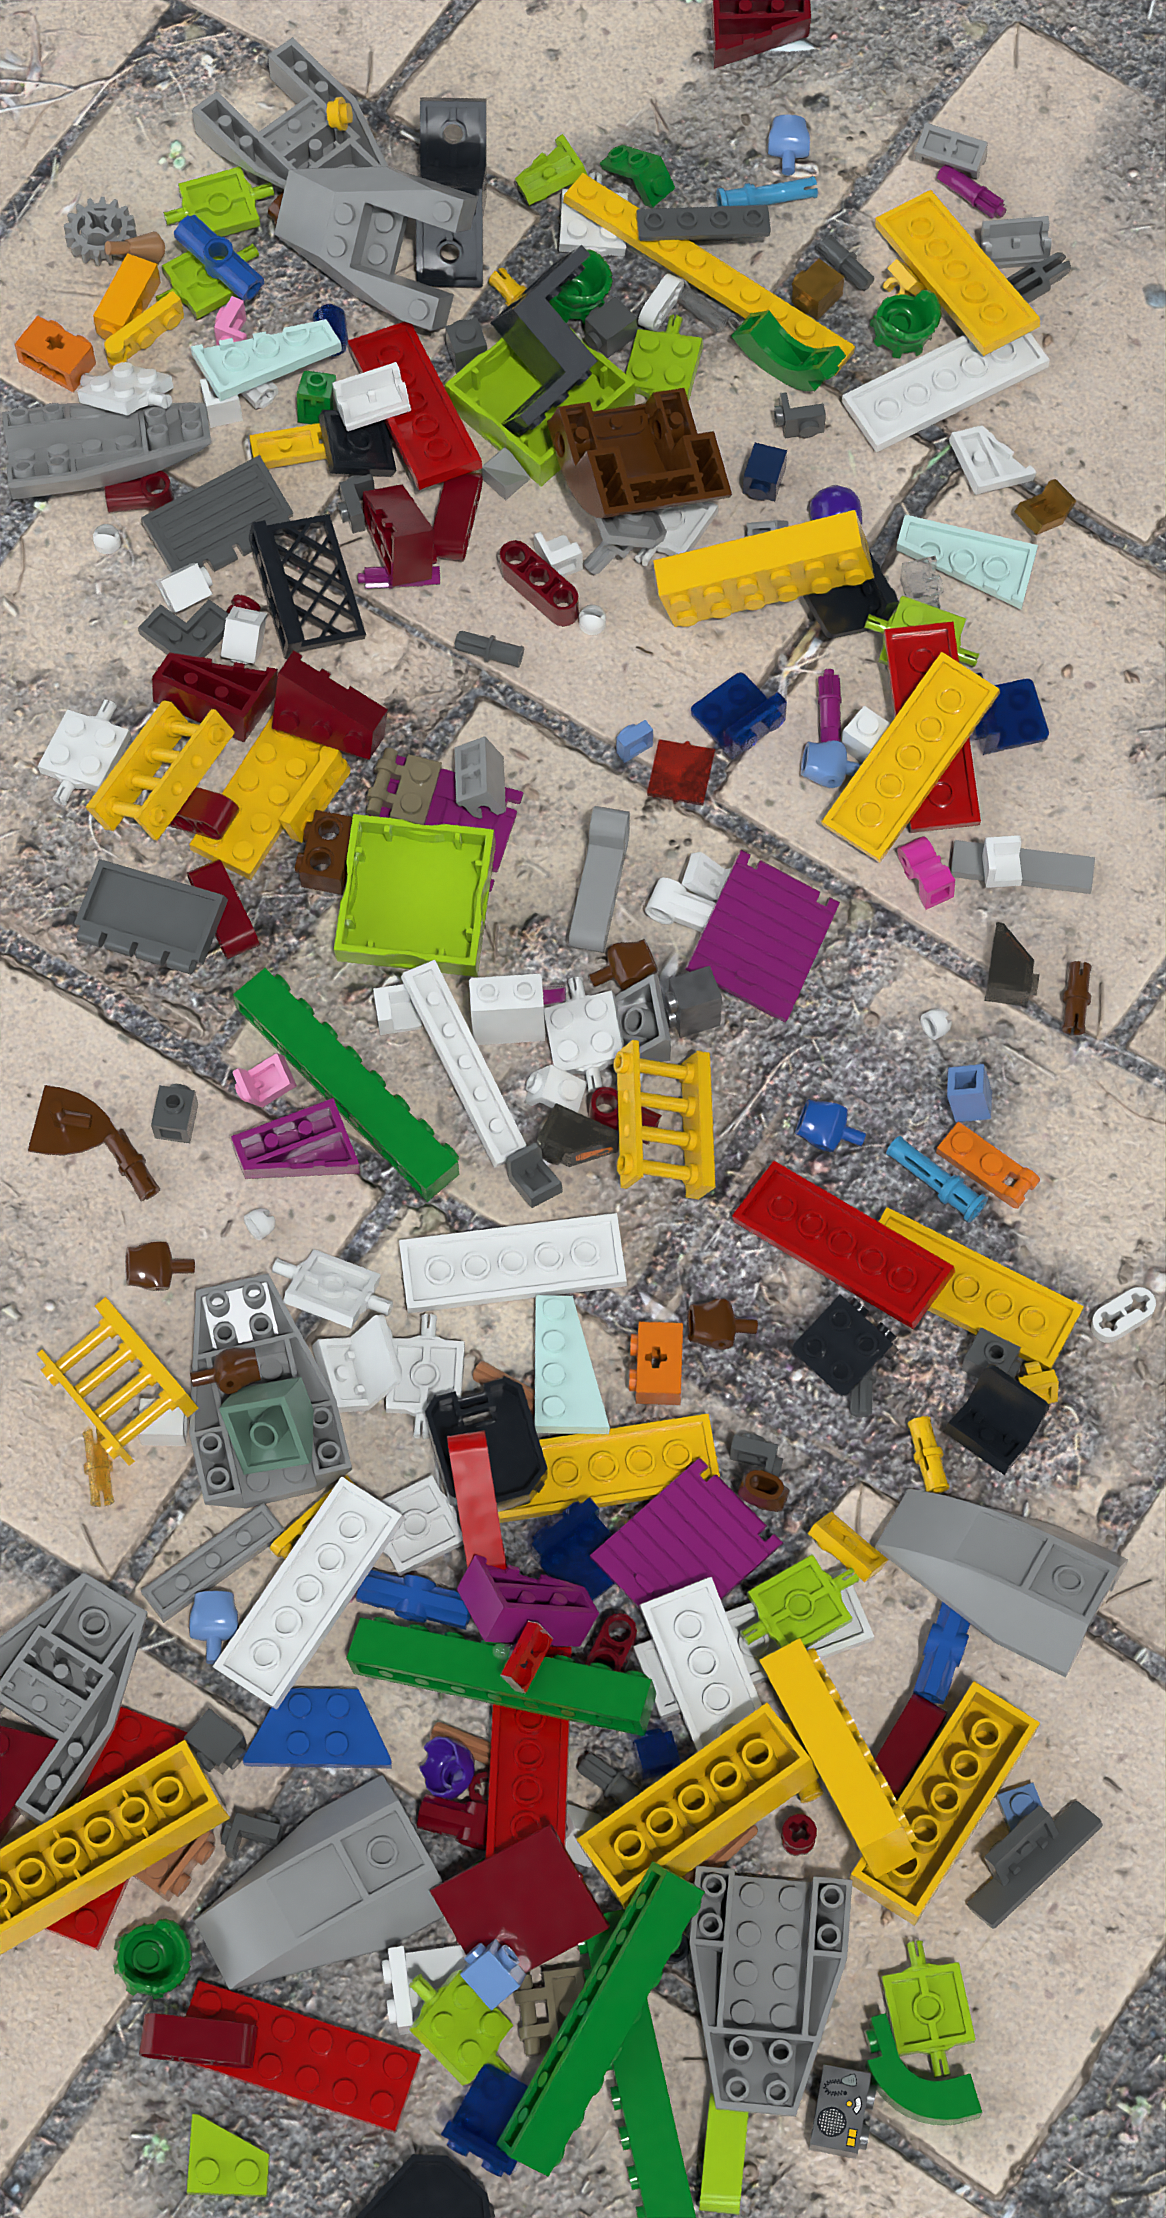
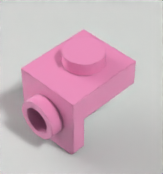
M232 296L226 307L222 306L219 309L214 326L217 345H219L220 340L233 338L234 342L247 340V335L240 331L247 320L243 300Z
M278 1053L249 1071L241 1068L233 1071L237 1082L235 1089L239 1097L244 1102L262 1108L297 1086L285 1057Z

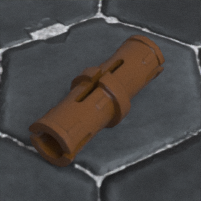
M1081 961L1069 963L1068 987L1063 993V1002L1066 1004L1064 1025L1062 1027V1031L1069 1035L1073 1027L1074 1035H1082L1086 1030L1087 1006L1091 1003V994L1088 990L1090 972L1092 970L1091 964L1087 962L1083 963V969H1080Z
M124 1129L116 1130L104 1139V1143L116 1159L121 1176H126L140 1201L154 1197L160 1191V1187L149 1173L145 1165L146 1159L144 1156L138 1154Z

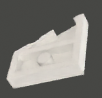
M982 425L952 432L949 442L975 495L1034 480L1036 475L1035 469L1030 465L1025 468L1012 457L1014 451L1005 444L998 442L994 435Z

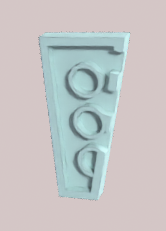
M326 319L285 327L282 333L271 335L266 334L265 331L252 334V339L234 342L233 338L220 340L219 345L203 348L202 344L191 346L193 358L220 402L342 351L341 342Z
M905 515L896 550L1022 610L1038 545Z
M536 1295L534 1407L536 1432L609 1434V1423L573 1296Z

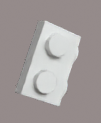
M384 1315L373 1316L349 1338L318 1339L312 1345L316 1363L336 1398L339 1413L369 1411L401 1382V1364L397 1360L392 1343V1332L387 1325Z
M461 1945L405 1953L404 1946L388 1948L389 1960H382L385 1984H392L394 1999L387 2000L389 2023H397L400 2035L412 2034L409 2029L419 2017L424 2004L423 1999L409 1987L410 1982H413L412 1980L417 1975L422 1974L435 1990L442 1987L453 1972L460 1969L463 1970L467 1964L464 1960L466 1954Z

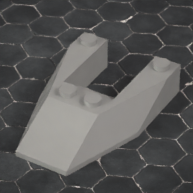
M293 37L268 54L271 80L297 105L258 132L218 91L192 109L196 134L217 154L285 189L289 169L388 166L356 98ZM336 97H343L346 103H350L352 107L353 120L352 123H348V128L345 131L331 128L327 120V103L334 101Z
M389 166L289 169L274 234L355 297L402 321L432 331L447 325L454 294L395 274L408 217L454 233L470 230L478 196Z
M85 1572L0 1637V1714L6 1707L58 1740L15 1804L21 1815L38 1826L74 1805L114 1731L148 1615L147 1611Z

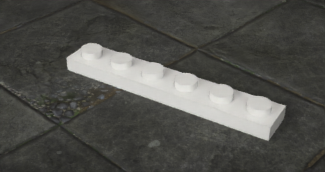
M430 961L404 972L401 979L494 1168L507 1163L508 1156L514 1154L519 1149L526 1148L527 1145L436 961Z

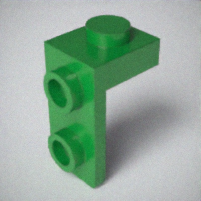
M620 145L613 148L608 153V156L600 162L602 170L632 178L645 206L653 208L675 189L663 159L659 155Z

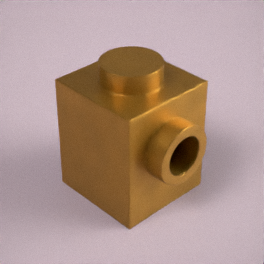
M818 258L806 271H800L792 282V303L804 314H808L815 320H818L843 296L844 276Z

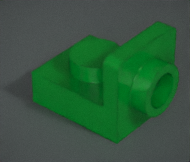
M308 370L303 372L297 391L298 423H320L318 416L321 411L333 410L334 390L332 383L336 382V375Z

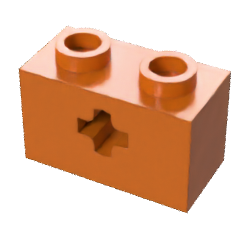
M38 315L14 344L19 363L73 393L81 384V376L89 373L96 365L93 346L85 337L81 335L74 336L65 331L56 321H47Z
M639 1322L638 1334H631L630 1356H637V1369H630L629 1391H636V1404L681 1405L683 1323ZM652 1359H660L659 1368H652Z

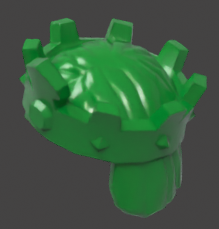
M591 249L587 250L590 256L582 263L585 269L572 281L568 280L561 286L562 291L549 301V304L560 314L565 323L569 319H582V323L585 325L587 315L594 308L604 305V298L611 290L610 288L613 283L611 277L613 275L610 266L600 254Z
M922 290L916 297L901 294L885 298L876 309L877 313L870 322V327H873L876 337L874 343L876 346L879 347L883 344L893 351L892 357L900 359L903 353L914 352L915 356L920 355L928 340L931 341L932 334L938 327L942 315L940 311L941 304L935 293H932L930 290Z
M164 1918L159 1919L155 1924L143 1923L142 1926L136 1927L128 1934H122L115 1940L114 1950L118 1953L116 1963L113 1965L114 1972L122 1978L127 1986L126 1991L134 1996L137 1993L150 1995L153 1997V2000L163 1998L165 1993L172 1991L177 1985H181L185 1975L188 1974L191 1968L189 1963L192 1960L190 1940L187 1938L185 1931L174 1920Z

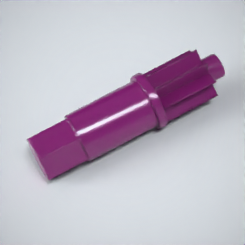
M945 164L939 170L937 179L969 201L973 207H976L991 218L997 217V215L1000 217L1005 215L1007 211L1003 207L1005 200L988 190L986 186H981L949 165Z
M440 566L432 567V579L393 587L384 567H364L365 573H358V583H365V589L440 585Z
M825 669L823 676H818L821 742L833 740L841 742L840 704L842 703L840 678L839 674L834 675L833 669Z

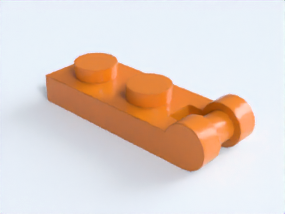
M959 1121L936 1150L939 1156L1015 1209H1018L1025 1201L1024 1195L1026 1192L1033 1190L1040 1182V1178L1035 1172L1029 1168H1023ZM1009 1176L1017 1181L1013 1187L1007 1186L1004 1183Z

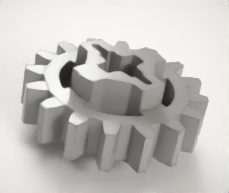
M101 197L99 203L94 204L93 200L89 198L87 199L88 206L83 207L77 204V214L68 213L67 215L69 223L64 224L67 247H71L74 257L82 255L83 263H87L92 258L95 259L96 266H100L102 259H107L109 264H113V256L115 255L106 254L105 243L107 241H125L126 239L136 237L134 216L129 215L127 206L119 208L118 200L116 199L110 204H106L105 197ZM117 255L122 259L125 258V255Z

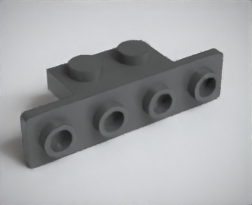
M767 205L638 209L636 212L638 239L640 241L684 239L690 241L733 240V238L768 237L771 232Z
M1075 1801L1053 1821L1050 1813L1039 1805L1030 1814L1025 1815L1003 1840L996 1842L984 1857L994 1878L967 1903L969 1909L992 1929L996 1928L1102 1828L1101 1819L1080 1802Z

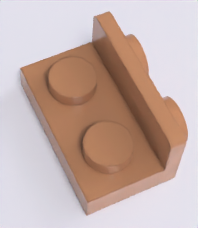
M206 1832L133 1877L167 1902L174 1895L179 1897L189 1886L192 1880L189 1874L198 1863L200 1865L205 1864L213 1854L216 1847L213 1845V1842L216 1840L213 1832Z

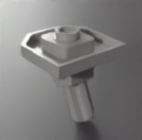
M650 510L607 518L594 517L601 532L600 535L603 542L587 557L584 565L595 575L600 573L616 555L625 558L634 547L655 548L664 541L667 534L658 512Z

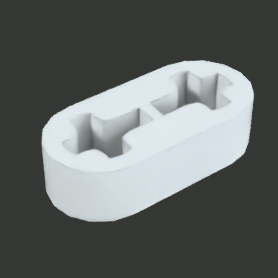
M667 273L643 306L638 324L651 331H657L681 296L684 280Z
M1135 1287L1100 1307L1095 1312L1091 1322L1093 1336L1101 1342L1112 1343L1151 1319L1156 1307L1154 1295L1148 1289ZM1133 1299L1138 1303L1146 1302L1143 1313L1140 1309H1135L1129 1314L1126 1312L1131 1308ZM1118 1316L1120 1317L1115 1323L1114 1331H1111L1108 1327L1104 1329L1100 1327L1103 1317L1107 1321H1111Z

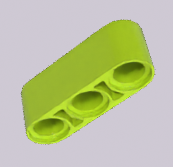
M710 2093L699 2211L739 2215L749 2112L716 2109L713 2093Z

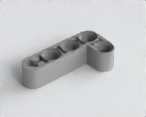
M594 806L589 829V847L571 924L569 947L601 953L605 951L630 834L629 811Z

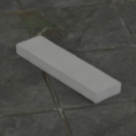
M954 841L951 865L953 877L985 881L982 860L983 843ZM1020 848L1021 886L1091 894L1095 857Z
M262 1502L143 1588L141 1593L162 1622L165 1623L194 1602L196 1593L209 1591L271 1546L285 1529L265 1503Z

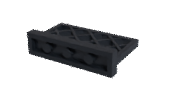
M330 514L267 525L265 520L253 522L249 534V542L284 659H288L293 650L299 653L300 651L365 639L366 632ZM324 526L327 537L322 544L306 536L309 528ZM287 533L296 540L291 548L287 550L276 543L275 534ZM300 542L317 551L310 562L294 554ZM321 554L335 562L336 567L331 575L315 566ZM289 560L305 569L298 581L285 574L284 567ZM309 572L326 581L319 593L303 584ZM330 584L344 591L345 598L340 605L323 596ZM298 590L315 599L308 611L294 604L293 597ZM319 602L335 611L329 623L312 614ZM341 614L353 621L355 630L342 632L335 628L333 624ZM306 621L323 629L320 637L305 640L302 628Z

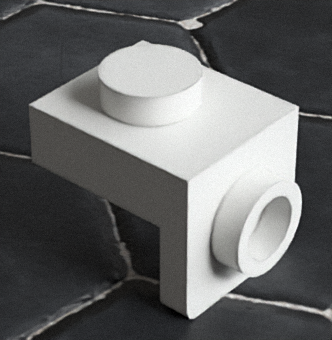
M702 852L692 853L682 885L697 896L716 903L731 868L724 869Z
M553 1065L546 1066L533 1072L526 1083V1091L528 1093L525 1103L530 1106L542 1103L572 1117L578 1114L587 1082Z

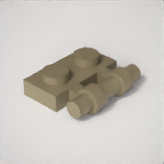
M385 748L382 759H378L375 767L377 776L374 786L369 788L366 797L369 801L366 813L371 816H379L383 806L392 809L390 818L403 819L414 824L425 825L441 773L442 762L408 754L405 766H401L395 763L398 751L392 748ZM390 778L400 781L396 794L387 791Z
M582 1966L544 1971L545 1987L533 1989L532 1975H526L521 1986L518 1988V1992L514 1993L515 2005L520 2006L522 2027L518 2030L520 2041L524 2042L526 2057L541 2055L540 2039L551 2037L552 2042L554 2041L584 1986ZM547 2002L549 2023L538 2024L535 2004Z

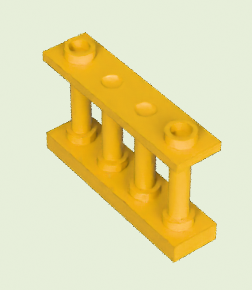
M162 701L85 808L105 830L114 831L124 816L134 818L153 840L158 841L235 732L214 709L209 711L201 724L189 723L172 702ZM182 736L191 737L181 751L173 750ZM163 762L171 764L162 778L153 777ZM144 789L152 791L143 805L134 804Z
M630 1041L616 1053L614 1059V1070L617 1073L620 1151L617 1161V1172L620 1174L621 1188L628 1189L644 1177V1175L682 1180L685 1184L686 1198L699 1200L716 1188L710 1053L696 1051L683 1061L681 1065L642 1059L639 1053V1041ZM640 1073L679 1079V1082L682 1083V1098L641 1092ZM641 1107L679 1112L683 1117V1132L642 1126ZM642 1140L681 1146L682 1150H684L685 1166L643 1160Z
M105 1297L94 1306L103 1316L98 1321L100 1325L55 1363L43 1349L37 1355L45 1364L40 1369L54 1387L61 1383L105 1437L100 1444L113 1460L120 1455L130 1466L135 1461L124 1449V1446L169 1409L173 1411L179 1407L188 1418L199 1408ZM116 1335H119L123 1340L118 1345L120 1349L76 1386H73L64 1374L109 1336L113 1339ZM138 1358L143 1364L138 1369L140 1373L93 1411L83 1398L129 1360L133 1363ZM156 1383H159L163 1388L158 1394L160 1398L118 1433L113 1435L104 1422L149 1384L153 1387Z

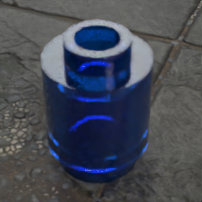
M325 304L313 313V322L325 319L328 321L339 338L342 347L341 352L329 357L339 356L346 351L349 340L346 313L336 305Z

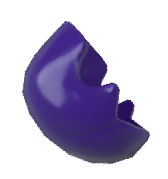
M831 485L820 490L810 502V516L812 520L855 510L862 525L861 502L850 488Z
M437 1736L425 1744L424 1750L427 1752L428 1758L419 1769L426 1779V1788L433 1796L443 1799L457 1798L467 1789L473 1779L475 1759L471 1751L460 1741L449 1737Z

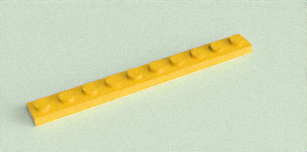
M582 173L564 194L563 202L745 319L750 313L769 310L785 331L800 343L812 348L839 346L846 354V357L838 365V372L854 354L855 345L690 240L640 241L638 239L636 212L639 208L588 175Z

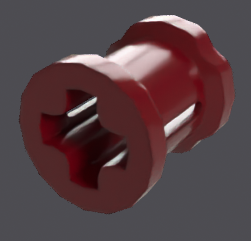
M804 1814L790 1816L782 1827L781 1839L783 1849L793 1856L807 1855L813 1849L817 1837L815 1822ZM800 1829L805 1830V1839L800 1838L797 1842L792 1840L793 1832L797 1833Z

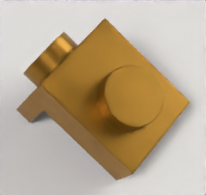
M1053 479L1048 482L1042 494L1020 502L1014 512L1029 529L1038 535L1062 525L1075 505L1076 499L1057 479Z

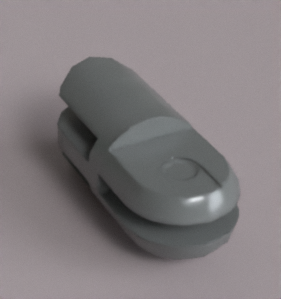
M1057 252L1039 263L1032 262L1009 276L1007 280L1029 304L1050 291L1051 285L1065 277L1071 270L1070 261L1063 262L1066 255Z

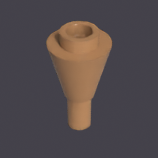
M153 231L126 239L125 241H107L105 243V252L107 255L125 256L128 253L158 264L165 254V243L160 235Z

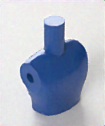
M811 1099L806 1101L795 1131L796 1135L804 1138L812 1146L827 1152H833L841 1139L862 1146L866 1137V1133L846 1126L848 1115L846 1107L837 1103L814 1101Z

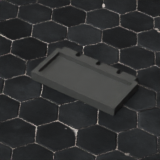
M258 455L141 517V522L171 573L191 563H198L199 568H201L206 562L212 571L216 572L238 560L237 554L233 549L236 546L242 556L252 552L249 534L253 522L265 520L267 525L290 521L289 518L293 517V511L261 456ZM287 533L275 534V540Z
M99 859L74 922L79 927L77 941L97 947H102L104 944L107 950L130 957L135 954L137 959L164 966L167 961V968L191 975L197 963L203 965L228 899L218 893Z

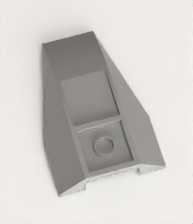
M49 403L44 407L29 409L18 407L2 412L9 462L6 465L7 479L13 500L82 491L130 481L170 467L211 444L205 403H171V406L167 407V409L148 405L128 416L82 403Z
M269 1273L196 1290L192 1372L213 1368L216 1355L226 1349L254 1348L261 1380L252 1382L244 1387L302 1377L314 1410L312 1461L310 1464L244 1475L219 1407L231 1394L222 1392L216 1383L197 1387L192 1386L191 1399L199 1409L190 1415L189 1434L205 1505L246 1509L258 1506L262 1502L267 1504L314 1493L352 1470L336 1398L285 1303H283L284 1301Z
M908 1489L875 1546L879 1552L993 1642L1065 1678L1082 1648L1086 1632L1109 1590L1113 1591L1129 1560L1060 1526L953 1497Z
M381 1775L313 1812L195 1919L194 1922L229 1990L232 1991L390 1948L444 1918L430 1893V1889L442 1883V1880L399 1799L384 1776Z
M696 1866L695 1885L704 1890L705 1893L701 1899L702 1903L698 1913L691 1920L689 1946L716 2109L796 2117L847 1961L853 1880L813 1876L812 1882L738 1876L735 1875V1869Z

